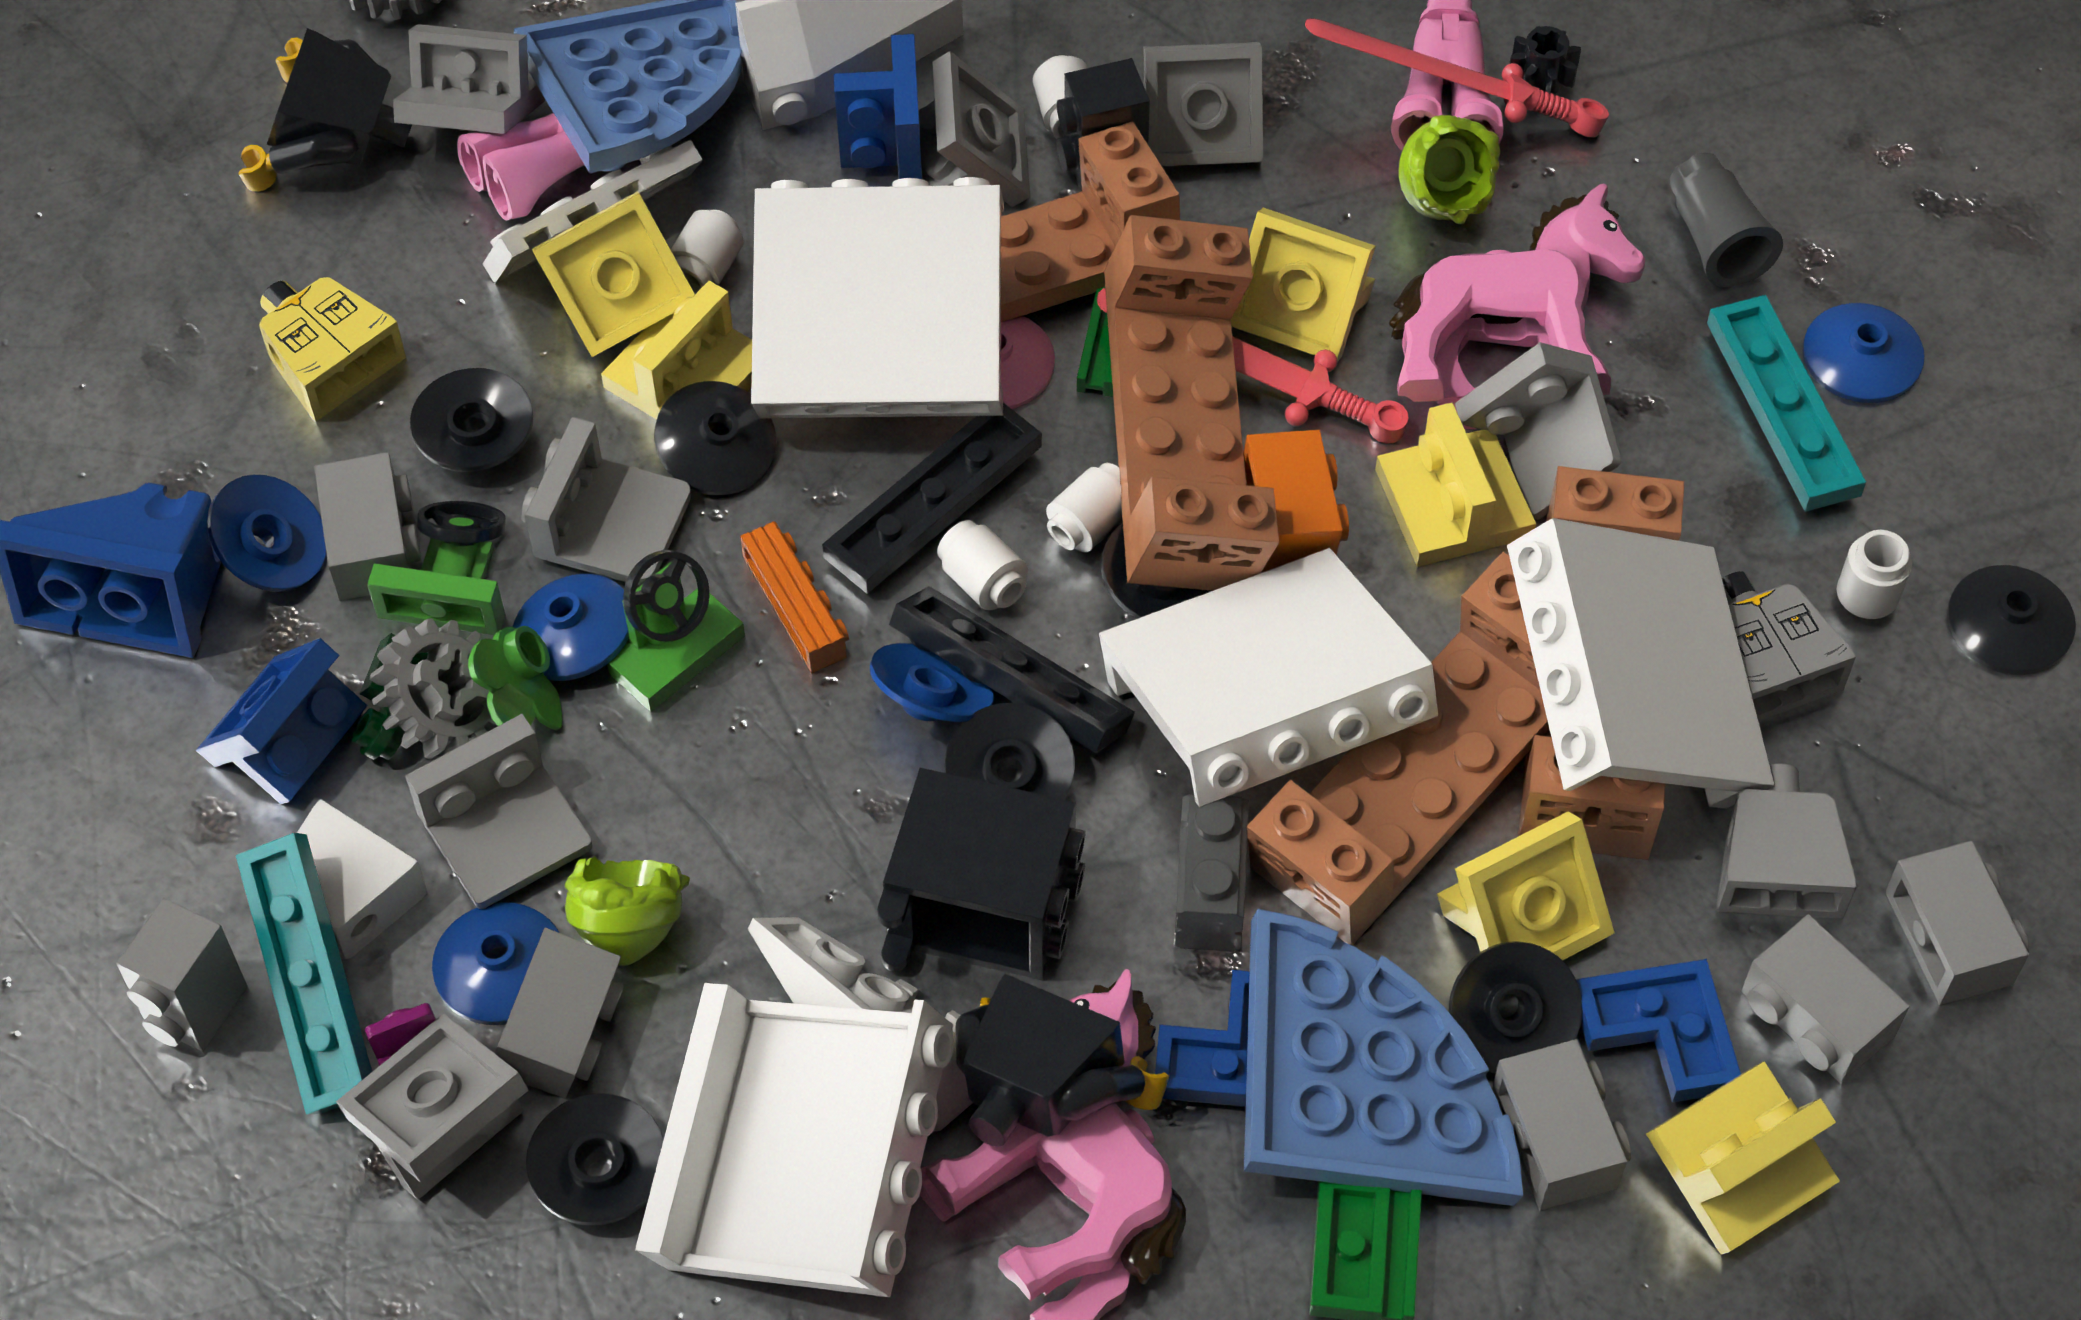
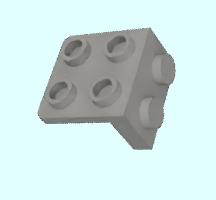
M571 417L562 438H555L549 446L545 460L544 476L538 487L533 486L528 490L523 502L521 518L523 523H527L534 557L626 582L630 572L641 559L656 551L669 549L691 500V491L689 484L683 480L602 459L595 423ZM663 560L653 564L646 570L638 583L639 586L648 577L658 573Z

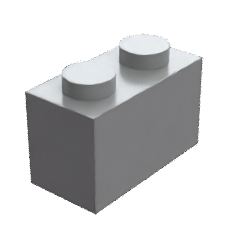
M389 452L314 465L328 567L339 601L371 596L367 583L374 563L411 569L410 563L421 561L415 525L404 526L402 512L413 511L408 478L406 474L395 476Z
M1973 841L1899 860L1885 893L1939 1006L2014 985L2029 956L2027 934L2022 924L2016 918L2011 919L2000 897L1998 876L1990 863L1982 861Z
M165 898L161 900L116 963L129 988L127 996L138 1006L144 1018L142 1023L144 1029L157 1040L174 1047L182 1041L203 1052L248 988L222 926Z
M1809 914L1752 962L1741 991L1747 997L1753 1011L1762 1020L1770 1024H1777L1797 1043L1800 1053L1808 1063L1818 1070L1827 1071L1840 1084L1896 1036L1910 1007Z
M544 927L495 1051L497 1056L519 1072L525 1084L565 1099L575 1077L588 1081L602 1045L601 1042L590 1038L597 1018L610 1022L624 987V983L613 980L621 956Z
M1571 1040L1499 1060L1492 1090L1498 1100L1502 1115H1509L1514 1130L1520 1163L1539 1211L1617 1190L1626 1164L1631 1159L1629 1141L1619 1121H1610L1603 1104L1606 1091L1602 1074L1595 1061L1586 1062L1578 1040Z

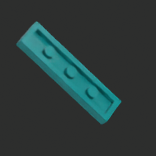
M1762 295L1710 309L1707 325L1804 511L1861 497L1866 481L1767 296Z
M291 833L235 856L306 1115L321 1114L338 1108L339 1105L336 1101L372 1072L307 834Z

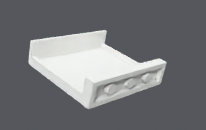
M977 177L956 179L953 181V186H929V183L922 179L903 178L893 181L890 187H868V183L862 180L842 179L834 181L832 187L808 188V185L801 181L780 180L773 182L771 188L755 189L751 404L759 418L1003 416V390L1000 381L1001 212H1004V201L1000 185H990L988 180Z
M1556 518L1550 519L1507 545L1564 790L1572 791L1599 776L1705 788L1709 807L1727 809L1735 805L1740 791L1745 789L1766 790L1774 786L1714 547Z
M1330 548L1099 633L1108 684L1117 696L1132 691L1188 766L1195 802L1199 807L1438 716L1432 663Z
M704 983L635 1251L670 1271L890 1297L895 1275L901 1271L905 1262V1231L911 1205L919 1198L922 1188L920 1166L927 1136L933 1132L937 1123L938 1105L936 1097L943 1068L949 1064L953 1053V1024L924 1000H914L912 1013L748 1000L729 985Z

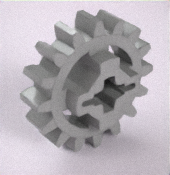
M430 618L415 628L409 625L392 638L393 641L381 649L377 654L383 665L371 673L370 680L384 686V691L373 698L372 703L373 706L388 707L391 716L385 720L383 726L386 730L400 726L405 731L401 746L407 749L417 741L423 742L424 757L432 759L442 751H445L447 754L498 727L492 720L487 706L489 690L475 683L469 673L468 659L472 648L480 640V633L476 630L467 637L462 638L459 636L457 621L450 620L438 629L433 618ZM428 652L427 659L420 661L416 665L410 663L416 654ZM466 713L471 714L470 719L465 725L454 726L455 720Z

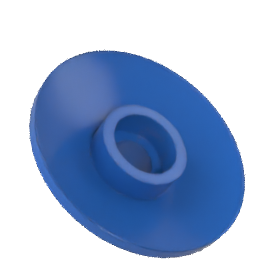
M1848 303L1824 311L1812 321L1803 342L1804 362L1812 377L1832 394L1859 403H1881L1902 396L1915 385L1924 365V348L1914 328L1896 313L1872 304Z
M267 475L242 476L225 485L211 503L208 513V534L212 547L223 565L243 582L266 591H289L306 584L322 567L326 557L322 518L314 504L300 490L288 482ZM254 536L259 537L265 546L261 545Z
M575 574L557 579L536 591L524 603L516 615L512 627L528 626L540 635L549 652L550 665L547 671L543 672L549 680L565 681L587 676L612 661L621 652L629 639L622 602L624 589L615 581L596 574Z
M896 643L883 646L874 653L870 662V674L876 685L887 696L902 705L903 709L916 719L929 722L937 719L967 722L976 715L973 713L993 703L994 695L992 688L969 680L961 673L958 667L937 654L921 650L913 644Z
M502 902L493 903L484 909H472L456 919L445 930L437 943L432 961V973L436 989L444 1003L462 1018L484 1025H505L544 927L558 933L560 932L544 914L522 904ZM494 948H508L507 952L500 958L490 959L485 956L488 951Z

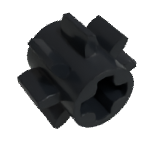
M1536 26L1528 34L1527 39L1521 36L1515 37L1510 64L1520 65L1524 70L1523 80L1532 86L1540 88L1544 92H1549V94H1556L1562 85L1570 88L1574 86L1581 47L1569 46V39L1564 30L1561 31L1550 26Z

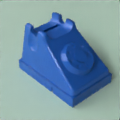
M145 483L138 489L125 494L16 516L10 521L0 520V575L14 624L74 635L78 628L79 636L193 658L202 641L200 625L221 565V561L212 547L208 534V513L212 503L210 496L203 492L189 490L181 498L170 499L165 496L168 490L167 486Z

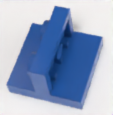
M914 34L891 35L893 71L834 74L840 167L875 168L878 166L898 165L899 179H922Z
M319 638L274 656L196 751L214 767L233 761L275 800L283 804L289 802L368 705L328 670L340 655Z

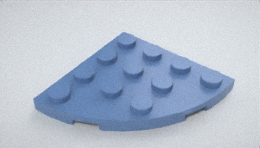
M663 0L514 28V34L527 35L528 71L589 173L616 171L624 167L626 163L644 158L669 147L708 121L725 103L735 88L743 64L735 5L737 3L736 0Z
M1257 909L1251 920L1244 1172L1353 1186L1390 1188L1393 1191L1409 1193L1411 1189L1422 1190L1424 1195L1515 1206L1523 1196L1520 1158L1512 1123L1508 1114L1502 1115L1498 1100L1485 1076L1489 1071L1485 1061L1466 1032L1447 1009L1416 979L1383 955L1379 961L1356 947L1336 939L1338 932L1326 926L1292 915Z

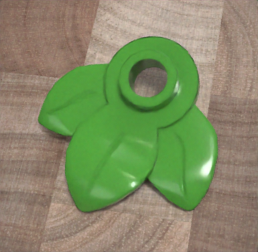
M520 626L518 628L505 627L496 632L492 639L485 638L474 645L468 659L469 673L475 683L489 690L487 706L491 718L497 726L523 714L530 726L536 718L540 723L553 730H558L562 727V708L558 692L543 673L547 671L550 665L549 652L544 641L536 631L528 626Z

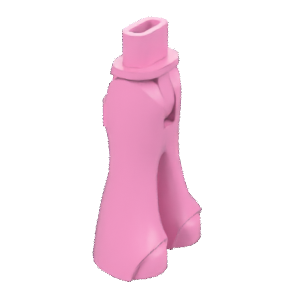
M1428 0L1427 8L1420 16L1413 51L1485 74L1483 40L1479 28L1478 15L1472 10V1ZM1411 68L1406 93L1397 103L1391 123L1392 137L1401 151H1403L1407 140L1419 127L1430 122L1432 117L1443 115V85L1451 86V116L1467 118L1482 124L1488 131H1493L1498 135L1500 143L1503 136L1502 112L1491 101L1489 93Z
M554 113L535 120L519 122L505 134L475 131L460 135L458 138L459 162L468 180L476 191L488 190L489 197L497 212L506 221L527 216L542 193L569 173L585 166Z

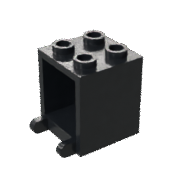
M919 768L884 877L883 892L877 908L879 922L887 927V935L881 951L884 967L890 971H900L908 964L911 951H916L1043 981L1049 957L1060 959L1062 956L1069 926V920L1064 919L1068 900L1077 901L1084 877L1085 863L1080 862L1083 853L1086 831L1076 829V802Z

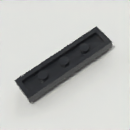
M1004 402L1003 416H976L822 544L824 558L868 594L1042 447V433Z
M928 586L897 603L889 625L909 637L913 645L921 650L937 654L958 667L961 673L969 680L987 685L1011 700L1012 703L1033 706L1047 713L1060 724L1070 742L1074 745L1089 748L1097 753L1127 733L1135 711L932 587Z

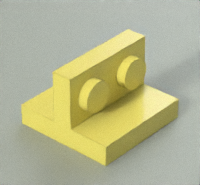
M638 191L532 248L535 257L591 357L673 314L685 298L695 295Z
M1263 207L1257 211L1249 238L1253 279L1231 318V326L1312 355H1316L1320 350H1330L1335 353L1338 362L1342 358L1355 313L1369 301L1375 279L1368 277L1367 273L1376 246Z
M709 280L693 297L685 298L673 314L643 329L601 373L603 387L656 420L662 406L670 396L690 384L703 381H719L738 386L748 392L752 387V339L733 329L728 291ZM718 423L708 424L710 430H712Z
M1453 402L1429 408L1425 434L1419 436L1418 446L1377 456L1375 471L1417 567L1510 544L1536 527V522L1497 436L1487 430L1466 433Z
M1569 811L1455 868L1458 883L1437 893L1443 916L1476 937L1480 952L1496 944L1519 941L1541 946L1556 954L1560 959L1565 960L1615 934L1583 821Z
M1765 1061L1750 1068L1646 1133L1720 1255L1731 1252L1840 1182L1813 1139L1814 1136L1836 1123L1821 1098L1797 1108L1791 1098L1788 1099Z

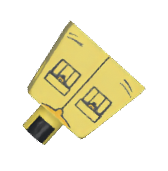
M330 277L319 278L299 293L286 281H278L270 285L261 297V307L268 314L262 318L259 327L268 355L305 410L315 421L324 417L406 358L397 321Z

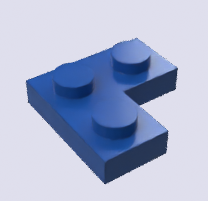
M1707 959L1576 979L1582 998L1581 1026L1588 1051L1655 1041L1672 1102L1704 1098L1741 1075Z
M1232 970L1227 1031L1159 1024L1155 1074L1165 1072L1170 1075L1162 1099L1246 1106L1250 971Z

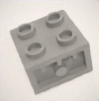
M1539 342L1455 403L1462 425L1487 430L1495 435L1504 434L1515 478L1534 519L1539 520L1548 513L1558 466L1611 472L1621 464L1620 452L1591 355Z
M523 714L405 775L417 815L478 909H484L589 852L593 847L591 837L544 768L535 732Z

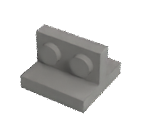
M417 24L408 30L411 87L393 100L394 123L505 134L546 101L533 78L528 77L527 35Z
M1260 42L1143 47L1144 82L1142 83L1150 100L1148 146L1161 166L1263 162L1262 45Z
M951 51L932 61L934 101L919 110L922 180L927 181L929 186H953V181L956 179L977 177L988 180L990 185H1000L1003 201L1011 207L1030 198L1024 108Z
M443 1013L336 1102L346 1118L378 1146L403 1188L419 1200L521 1114L524 1109L518 1099L529 1090L518 1071Z

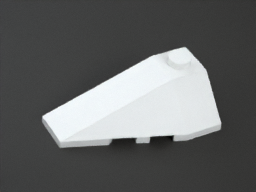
M745 0L735 3L740 49H742L744 82L762 130L795 124L802 120L817 117L834 108L835 73L893 71L891 35L914 34L916 61L963 35L962 0Z
M752 918L748 931L794 1004L912 1013L914 1000L919 989L902 979L894 982L877 974L866 973L862 970L865 964V959L862 955L801 918ZM953 1010L948 1012L945 1017L953 1024V1053L949 1064L942 1071L936 1097L938 1118L933 1131H941L973 1103L968 1096L965 1075L956 1064L955 1025L960 1014Z

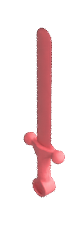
M1309 18L1305 21V26L1309 32L1320 38L1504 98L1506 104L1504 114L1511 123L1522 122L1526 118L1528 110L1538 112L1539 114L1543 113V115L1569 123V126L1574 131L1583 136L1597 137L1609 116L1605 106L1593 99L1581 98L1578 101L1554 95L1553 93L1549 94V92H1544L1540 88L1532 86L1523 80L1524 70L1515 63L1508 64L1503 68L1501 74L1503 80L1320 19Z
M1103 288L1098 293L1097 303L1101 310L1107 313L1106 290ZM1232 336L1235 370L1297 398L1296 403L1290 404L1285 410V418L1290 425H1303L1308 420V410L1322 406L1331 410L1335 409L1336 412H1340L1342 415L1346 414L1347 417H1351L1353 420L1357 419L1358 422L1367 425L1371 436L1378 442L1392 444L1403 437L1409 418L1408 412L1403 405L1392 400L1376 404L1365 400L1363 397L1359 398L1358 395H1354L1351 392L1348 393L1347 390H1342L1337 385L1330 383L1328 372L1335 369L1337 365V357L1332 351L1320 350L1314 356L1315 367L1312 371H1309Z

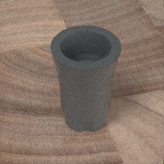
M1711 153L1695 154L1686 162L1676 166L1671 173L1669 184L1676 196V207L1687 224L1697 246L1707 279L1719 287H1733L1749 283L1768 271L1778 260L1782 252V236L1761 215L1745 194L1735 175L1725 169L1718 158Z

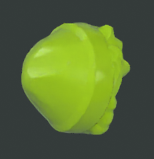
M1451 115L1434 116L1430 122L1419 127L1407 140L1399 161L1401 190L1409 204L1418 213L1431 219L1453 220L1456 224H1464L1469 214H1482L1485 212L1494 195L1496 173L1500 165L1498 160L1500 156L1498 135L1493 131H1488L1478 122Z
M595 856L587 859V861L586 858L580 859L576 863L574 872L565 883V889L568 890L565 903L566 919L585 943L621 956L618 966H627L637 962L656 948L667 936L674 922L680 918L682 910L681 891L689 885L690 878L681 874L678 866L654 860L621 861L619 863L607 860L603 864Z

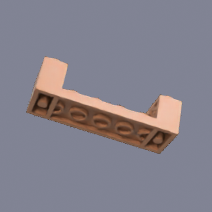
M1134 122L1078 138L1081 192L1001 216V322L1095 293L1098 288L1104 287V270L1130 215L1180 220L1179 193Z
M1130 215L1104 270L1127 583L1214 591L1260 574L1279 544L1274 488L1246 485L1231 318L1253 279L1248 228Z
M1558 466L1546 522L1556 518L1679 541L1682 529L1684 481ZM1549 729L1543 736L1534 735L1532 748L1525 755L1518 836L1569 811L1582 819L1592 853L1649 860L1664 811L1666 783L1599 776L1572 791H1566L1563 789Z
M1502 552L1461 596L1460 632L1431 662L1433 665L1438 716L1350 749L1310 793H1307L1290 779L1246 826L1250 868L1322 925L1337 931V937L1347 944L1353 945L1523 759L1532 748L1534 735L1543 736L1549 730L1510 556L1505 552Z

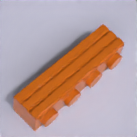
M773 521L764 527H759L752 530V532L741 535L744 560L811 674L847 658L845 642L849 640L847 629L841 619L834 621L830 611H832L830 601L824 590L817 591L812 584L814 576L808 563L805 560L799 562L796 557L797 548L790 533H782L776 521Z

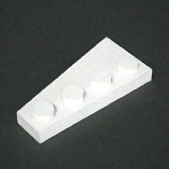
M689 140L675 148L670 145L639 159L642 163L641 165L624 174L621 169L612 171L590 186L592 190L574 199L571 196L565 197L545 209L541 216L523 225L517 224L497 235L490 241L493 248L483 262V266L494 284L536 262L537 258L532 248L637 191L645 201L691 175L703 160L692 141Z

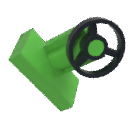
M469 501L437 502L421 508L417 514V528L422 534L431 537L421 570L375 563L373 565L367 585L377 618L421 624L426 619L433 618L437 627H442L450 620L458 622V627L461 631L474 632L476 630L478 633L494 635L500 631L506 614L497 581L486 580L485 577L494 551L493 543L489 541L504 534L505 514L495 507ZM471 516H477L485 519H477ZM432 518L436 524H433L428 520Z
M672 550L656 551L641 559L634 566L625 583L622 602L630 642L607 664L608 672L645 708L652 712L744 638V624L710 594L707 576L696 560L686 554ZM675 558L658 573L648 577L637 588L641 577L653 564L664 559ZM685 565L692 570L698 587L686 598H684L680 578Z

